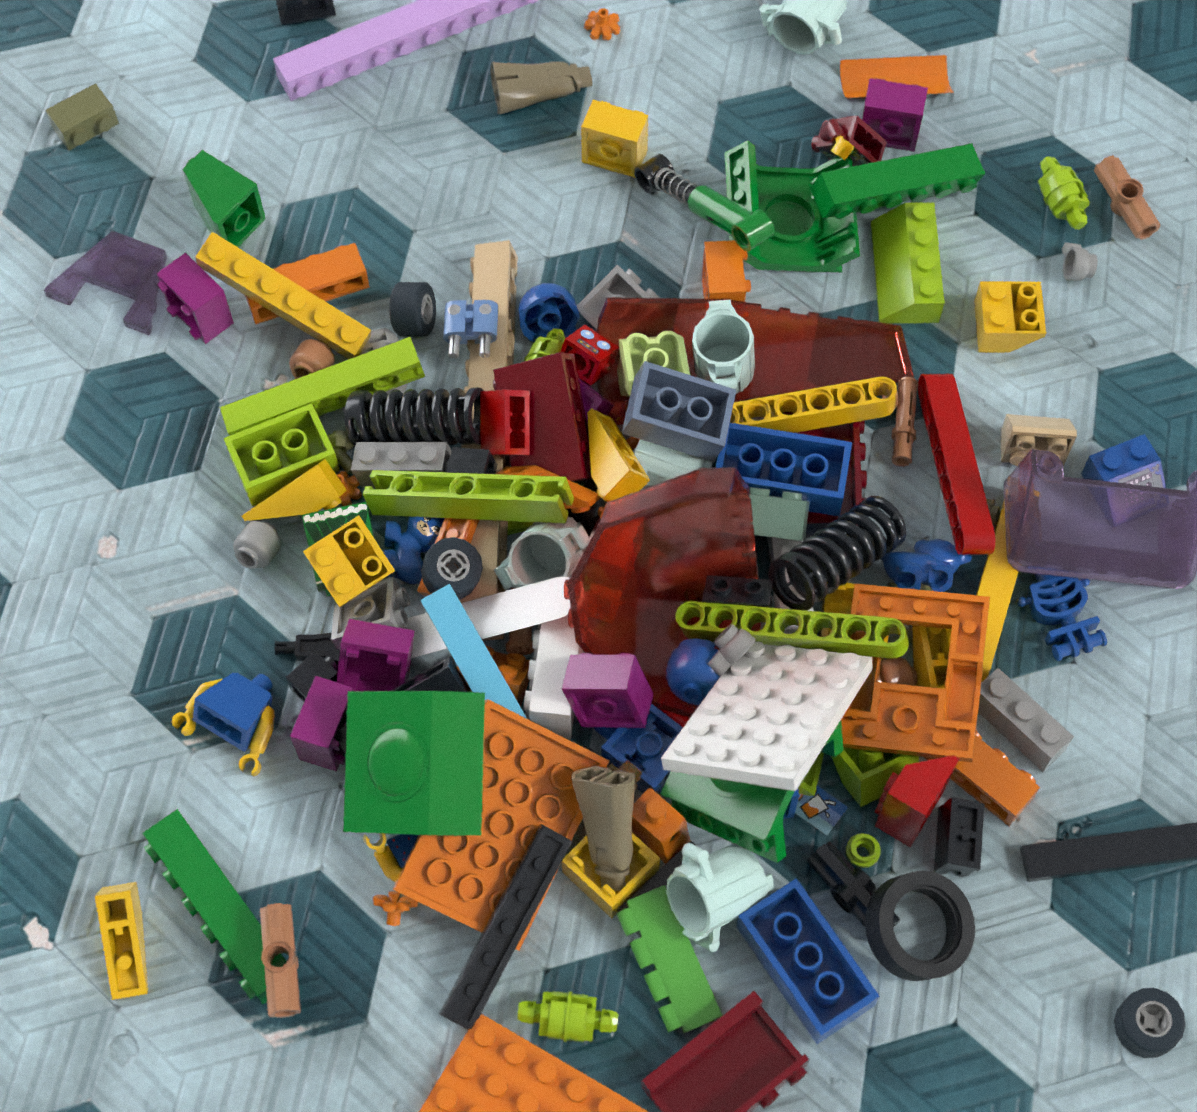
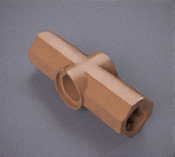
M1114 155L1106 157L1094 168V172L1112 199L1110 204L1111 210L1116 215L1123 217L1135 238L1140 240L1149 238L1159 230L1161 224L1142 196L1144 191L1142 184L1130 177L1120 159L1114 157Z
M281 903L269 904L264 908H260L263 941L261 958L265 966L269 1017L284 1018L301 1013L297 972L299 961L295 949L291 904ZM281 953L289 955V959L284 966H272V960L276 955Z

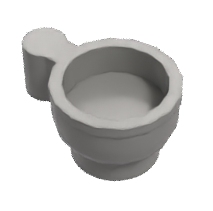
M1064 243L1062 253L1065 255L1063 263L1064 278L1075 281L1092 278L1097 269V256L1089 254L1080 244Z
M730 624L713 642L719 648V651L707 665L719 676L723 675L732 664L748 651L756 639L746 630L738 629L734 624Z

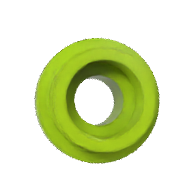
M861 833L854 835L847 843L846 856L856 867H871L880 857V845L869 834ZM857 848H866L869 855L865 857L860 856L857 853Z

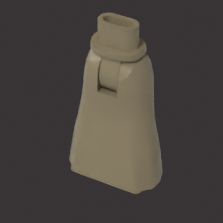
M557 61L536 64L492 62L490 68L491 83L499 115L542 101L565 97L575 91L580 92L583 87H591L593 84L589 66L577 67L576 64L570 63L569 65L566 62Z
M598 766L582 768L571 774V780L584 820L590 856L593 864H596L594 867L595 873L600 875L601 887L607 884L613 890L619 891L626 886L625 876L629 874L633 855L632 813L635 774L625 771H615L612 773L609 768Z

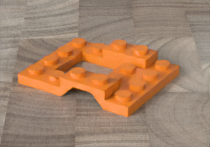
M855 583L851 614L895 618L904 625L952 630L945 689L878 682L881 658L872 657V671L840 720L842 724L843 748L929 758H942L954 755L959 758V761L972 762L990 604L989 596ZM856 631L851 635L850 639L859 640L865 636L866 632Z

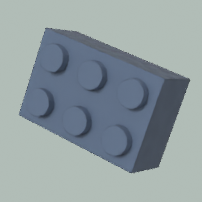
M644 361L634 377L622 434L714 461L725 447L736 389Z

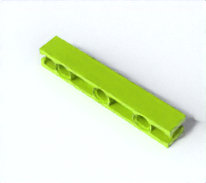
M411 337L224 405L220 407L230 436L311 403L319 417L345 407L349 395L355 390H367L373 395L377 390L388 391L425 377Z
M372 470L370 478L375 486V490H373L372 486H366L362 493L372 515L566 523L568 510H565L563 503L572 506L574 501L567 478L558 476Z

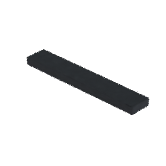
M1197 823L1024 845L1020 848L1027 882L1197 860Z
M543 824L539 825L439 1014L467 1030L472 1029L572 843L571 840Z

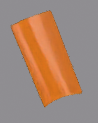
M946 55L848 59L840 61L841 85L845 98L866 97L870 78L927 87V94L953 93L948 81Z

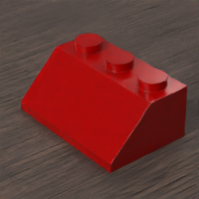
M952 755L907 764L899 775L893 772L883 788L884 792L874 812L879 815L875 827L911 848L942 797L959 758Z

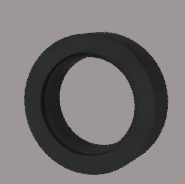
M923 870L891 878L875 891L867 907L865 930L871 951L887 971L905 980L924 981L949 975L966 961L974 943L975 921L966 896L953 881L936 872ZM908 892H919L933 899L945 917L947 935L944 946L929 961L920 960L908 954L901 947L894 933V910L900 899Z

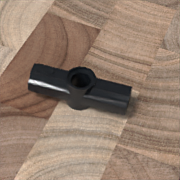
M831 841L826 844L824 843L808 858L807 863L831 888L830 893L836 903L845 912L853 913L865 927L867 907L877 888L871 878L862 869L854 868ZM895 913L893 915V928L901 920Z

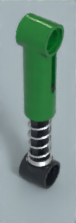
M661 153L634 170L638 184L646 193L650 194L655 190L664 191L667 195L678 199L679 202L685 203L692 213L733 236L736 243L744 251H751L775 233L773 223L765 212L760 209L751 212L707 186H698L696 183H691L689 179H684L682 175H677L670 161Z

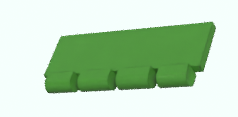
M663 885L626 901L628 908L616 914L626 937L638 931L640 933V938L629 943L640 969L652 964L654 965L655 971L644 975L654 1001L658 1002L667 997L670 1004L658 1009L668 1033L681 1027L684 1034L723 1015L689 938L683 935L682 931L685 929L680 925L671 910L666 894L667 889Z

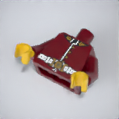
M856 115L825 120L819 130V135L813 137L811 146L814 152L823 153L830 160L838 156L846 160L850 156L852 158V166L881 161L887 141Z

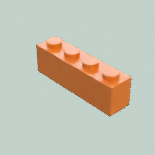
M355 243L341 245L333 250L318 255H310L305 259L290 264H282L274 268L275 271L325 302L369 288L367 271ZM245 296L255 325L279 317Z
M977 731L972 762L958 761L950 778L979 803H983L985 808L1008 826L1015 821L1040 789V786L1036 784V780L1030 773L1017 769L1009 762L1008 757L1001 750L991 748L986 744ZM924 757V758L927 759V760L937 759V758Z

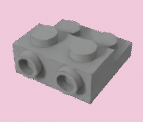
M618 265L577 305L579 313L603 337L619 346V339H627L629 335L634 334L638 329L643 332L663 312L658 305L662 300L650 288L644 291L639 286L642 280L630 268L624 272Z
M391 577L378 582L342 607H339L335 602L331 641L336 649L341 647V640L349 619L398 628L409 627V620L404 611V607L410 605L408 592L404 587L400 588L395 578Z

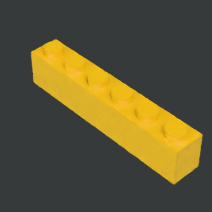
M214 232L210 233L195 256L197 264L203 270L313 338L326 343L331 349L347 359L359 356L366 342L371 337V329Z

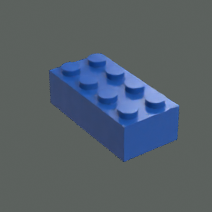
M729 423L725 447L717 457L713 489H717L718 483L737 485V492L750 493V487L769 489V496L782 497L783 491L802 493V500L810 501L809 512L840 516L852 442Z
M797 878L738 915L736 928L816 1044H819L876 1005L880 997Z

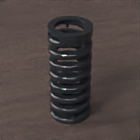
M473 387L465 394L461 388H454L450 393L444 388H439L435 393L430 389H423L418 394L416 390L408 389L403 394L400 390L393 389L388 394L384 390H377L373 395L367 390H355L349 395L345 406L344 422L346 433L354 446L356 442H447L448 445H455L457 443L462 445H480V391L484 390L479 387ZM474 403V419L472 424V407ZM380 406L382 408V420L380 417ZM354 420H355V424H356V428H357V431H358V432H356V430H355Z
M880 496L866 498L851 508L849 512L842 514L837 520L830 522L825 528L815 532L813 536L805 539L801 544L772 561L769 566L768 576L769 580H773V591L788 608L808 611L816 605L815 602L818 603L824 600L827 594L835 592L839 586L845 585L851 578L858 576L862 570L871 567L874 562L881 560L886 553L888 554L901 546L906 538V525L898 509L887 499ZM869 517L873 518L881 525L886 534V538L884 537L878 525ZM785 568L788 574V578L790 580V582L788 583L785 577ZM792 585L805 600L798 598L789 586Z

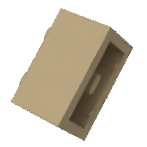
M1006 414L1001 428V462H1008L1016 466L1034 464L1042 465L1046 468L1064 467L1077 437V430L1070 419Z

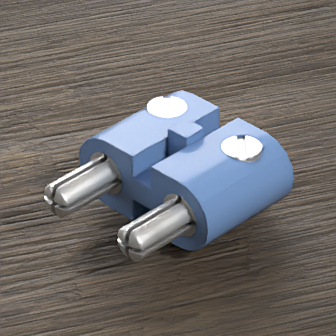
M454 300L445 304L443 339L449 343L448 356L450 358H458L460 344H468V340H474L475 344H480V357L484 358L485 355V358H488L490 356V343L497 340L498 304L491 300H474V304H467V300Z

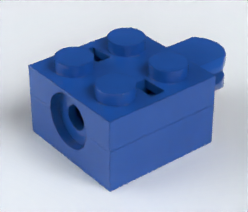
M653 704L650 706L646 728L593 727L597 733L607 740L601 747V757L609 760L607 766L614 772L625 771L634 773V787L640 792L644 793L648 788H651L660 795L670 774V771L663 770L661 758L683 727Z

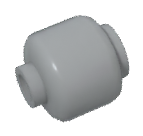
M254 521L243 528L236 537L233 548L236 559L246 568L255 569L264 568L269 565L280 551L282 543L273 525L267 522Z

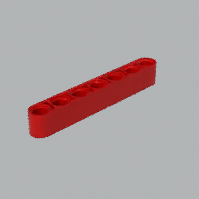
M921 374L918 380V396L958 555L993 554L996 544L995 531L955 377L953 374Z

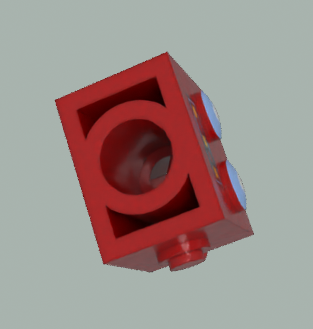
M583 325L565 338L560 352L574 354L578 377L592 385L611 371L619 346L587 325Z

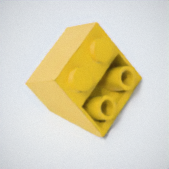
M980 281L974 299L978 353H1009L1046 336L1041 282Z
M359 515L303 551L339 607H342L395 572Z

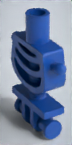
M1048 557L1034 560L1030 567L1038 582L1030 585L1026 593L1027 598L1019 597L1017 604L1020 607L1029 605L1031 615L1038 623L1062 625L1061 628L1049 631L1044 639L1047 645L1063 640L1064 644H1054L1051 647L1056 661H1061L1063 657L1069 655L1072 658L1079 656V649L1081 648L1085 653H1090L1094 647L1106 646L1107 637L1103 630L1100 629L1094 634H1088L1089 631L1095 630L1099 625L1100 620L1098 616L1077 623L1075 621V617L1081 613L1088 600V594L1084 587L1090 584L1089 578L1082 577L1079 581L1073 572L1057 576ZM1070 590L1069 594L1063 596V594ZM1076 599L1078 605L1069 609L1068 605Z

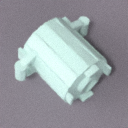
M784 0L781 5L764 4L760 7L762 24L767 27L768 35L774 34L775 38L786 49L797 54L809 55L817 48L820 49L822 44L838 45L842 42L840 25L837 21L846 10L849 0Z
M731 299L709 301L706 316L695 326L692 347L695 373L698 378L736 389V393L742 392L753 380L755 368L754 334H752L749 322L736 313L731 305Z
M640 439L634 454L650 481L630 502L634 504L640 503L645 491L674 501L676 485H685L686 479L705 481V488H707L713 471L711 467L716 468L717 457L714 461H710Z
M568 517L566 523L534 522L512 543L509 556L500 566L494 569V572L504 590L510 587H523L556 577H569L583 562L584 556L582 555L593 546V543L580 522L577 523L572 517Z
M686 843L682 848V865L675 868L673 874L667 878L666 894L671 910L680 925L685 928L682 931L683 935L694 940L701 947L715 952L720 945V927L737 919L738 915L765 899L768 892L774 889L773 877L771 873L764 874L763 868L751 851L736 844H730L709 855L706 850L691 843Z

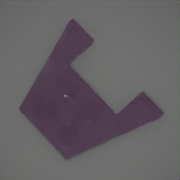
M112 231L46 286L44 292L46 297L70 306L84 283L88 282L134 299V303L123 319L125 327L150 335L153 327L151 323L153 313L156 312L157 308L156 299L159 289L157 285L159 280L156 273L165 268L167 255L164 249Z

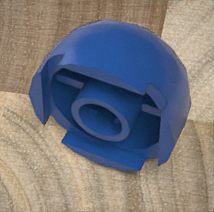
M542 283L533 286L524 294L519 303L518 320L523 335L530 341L535 342L538 337L546 338L548 332L553 328L561 329L564 332L565 338L576 330L575 325L580 318V314L574 297L567 289L554 283Z
M697 638L684 640L670 654L666 669L668 685L675 696L688 704L699 706L720 678L707 665L719 651L715 649L716 645L713 642Z

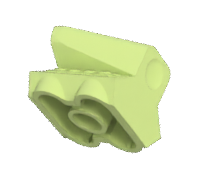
M663 331L656 337H647L642 333H634L629 335L627 339H619L620 360L617 367V376L621 396L630 397L634 377L644 361L690 375L683 336L673 331Z

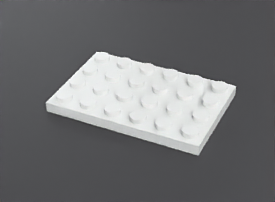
M754 642L748 651L720 676L661 758L663 770L796 791L872 671V657L860 656L855 653L844 654L828 652L823 649L812 650L796 648L791 645L775 646Z

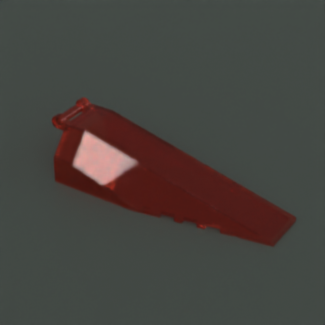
M606 298L598 317L597 333L619 346V339H627L629 335L634 333H642L647 337H656L663 331H673L683 336L690 375L697 377L692 347L694 328L706 316L709 301L730 299ZM731 300V305L736 313L749 322L752 334H754L755 353L753 380L742 392L735 394L734 402L875 377H887L895 383H898L903 377L914 378L901 325L855 320L838 316L836 319L819 317V313L808 312L807 315L791 313L789 308L780 307L778 310L761 308V304ZM618 350L611 371L597 381L599 394L614 405L607 416L611 417L616 425H624L630 397L621 396L617 376V367L620 360V352Z

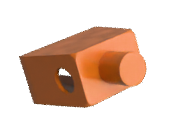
M648 788L633 805L632 833L666 864L686 843L690 842L687 822L653 789Z

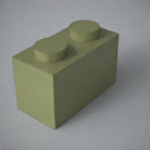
M96 83L45 110L53 130L68 150L84 144L86 141L119 124L113 105Z

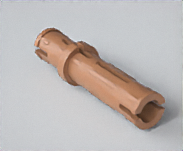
M903 377L898 381L896 424L891 434V438L894 441L892 463L901 467L909 466V463H912V445L916 440L917 431L914 429L918 381L912 377Z

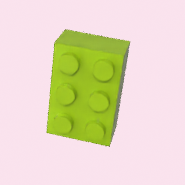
M312 403L223 438L252 507L324 459H326L335 473L340 471L336 453Z

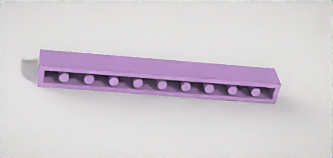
M417 0L273 58L277 77L292 101L305 97L324 87L332 86L336 82L351 76H356L378 65H383L400 56L410 54L412 51L434 44L439 40L459 34L466 29L486 23L488 20L508 14L515 9L535 3L538 0Z

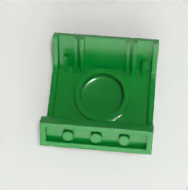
M748 140L724 152L727 198L751 212L757 209L765 212L772 221L775 231L773 236L747 252L748 259L744 260L757 270L842 273L843 264L860 257L857 213H851L841 219H836L835 217L823 219L810 189L821 172L852 167V158L850 156L846 160L838 156L816 168L805 169L757 165L755 145ZM729 235V240H734L733 236Z
M348 691L343 832L481 836L485 693Z
M839 721L821 752L833 757L844 751L841 721ZM670 771L660 795L671 799L672 807L686 819L687 823L773 862L778 863L786 857L783 817L794 791Z

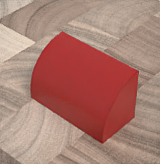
M505 389L480 391L481 449L489 450L492 455H530V391Z

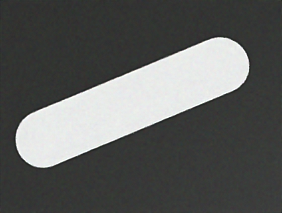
M561 576L461 604L481 639L567 616L578 604L580 589L573 579ZM428 613L408 618L409 627L404 629L415 630L411 658L447 649Z

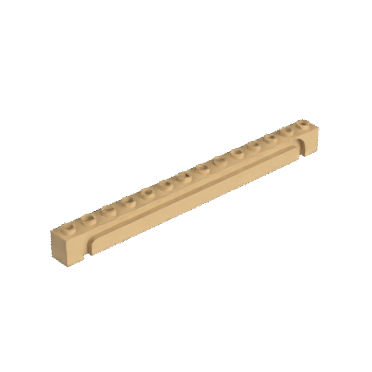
M510 240L475 244L474 257L470 259L473 282L469 284V293L472 304H474V300H491L498 304L497 340L490 343V356L488 358H485V355L484 358L479 356L480 344H475L474 340H468L467 347L470 351V357L465 362L468 377V386L464 387L465 394L473 387L482 388L484 391L494 390L493 380L495 377L493 370L514 364L517 289L515 277H517L518 256ZM474 403L472 407V424L474 419ZM461 444V448L481 449V445ZM492 455L498 464L496 473L505 467H510V458L507 455ZM479 520L471 544L481 556L483 570L477 586L470 595L459 600L461 603L505 591L494 569L500 566L507 558L508 521ZM504 634L485 638L482 641L504 639Z

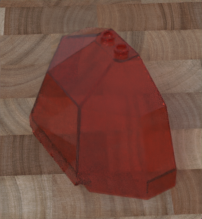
M700 468L607 502L571 572L570 578L564 581V598L570 601L568 625L569 628H574L575 640L585 653H591L592 655H619L620 653L635 655L653 692L651 704L659 709L691 718L699 706L688 704L675 696L666 679L667 662L673 649L678 648L679 643L689 640L684 636L676 621V611L685 602H702L707 575L759 578L757 555L754 552L756 545L754 525L751 523L753 522L749 487L736 468ZM700 617L691 618L686 625L696 624ZM733 620L722 621L718 628L728 627ZM762 622L754 624L751 630H761Z

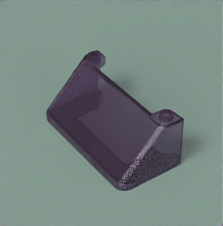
M1031 449L1004 481L1006 553L1008 562L1015 570L1025 573L1183 589L1195 579L1197 574V470L1191 473L1187 479V491L1064 477L1063 463L1056 454L1049 451Z

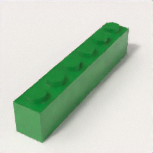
M970 143L821 172L810 189L823 219L830 217L841 219L851 213L861 212L866 214L879 207L894 208L908 201L918 203L928 197L936 196V198H943L952 192L960 191L961 193H967L977 187V183L986 173L973 144Z
M176 809L143 832V835L149 842L144 846V849L155 864L161 860L166 866L167 870L162 874L172 889L175 890L180 886L186 897L181 899L191 916L194 917L199 913L205 924L200 928L210 943L213 944L218 940L224 951L219 955L229 970L233 971L238 968L244 977L239 981V984L250 1000L257 995L262 1004L267 1002L265 966L261 958L263 951L261 925L182 814ZM282 954L276 955L272 960V966L281 967L287 963Z

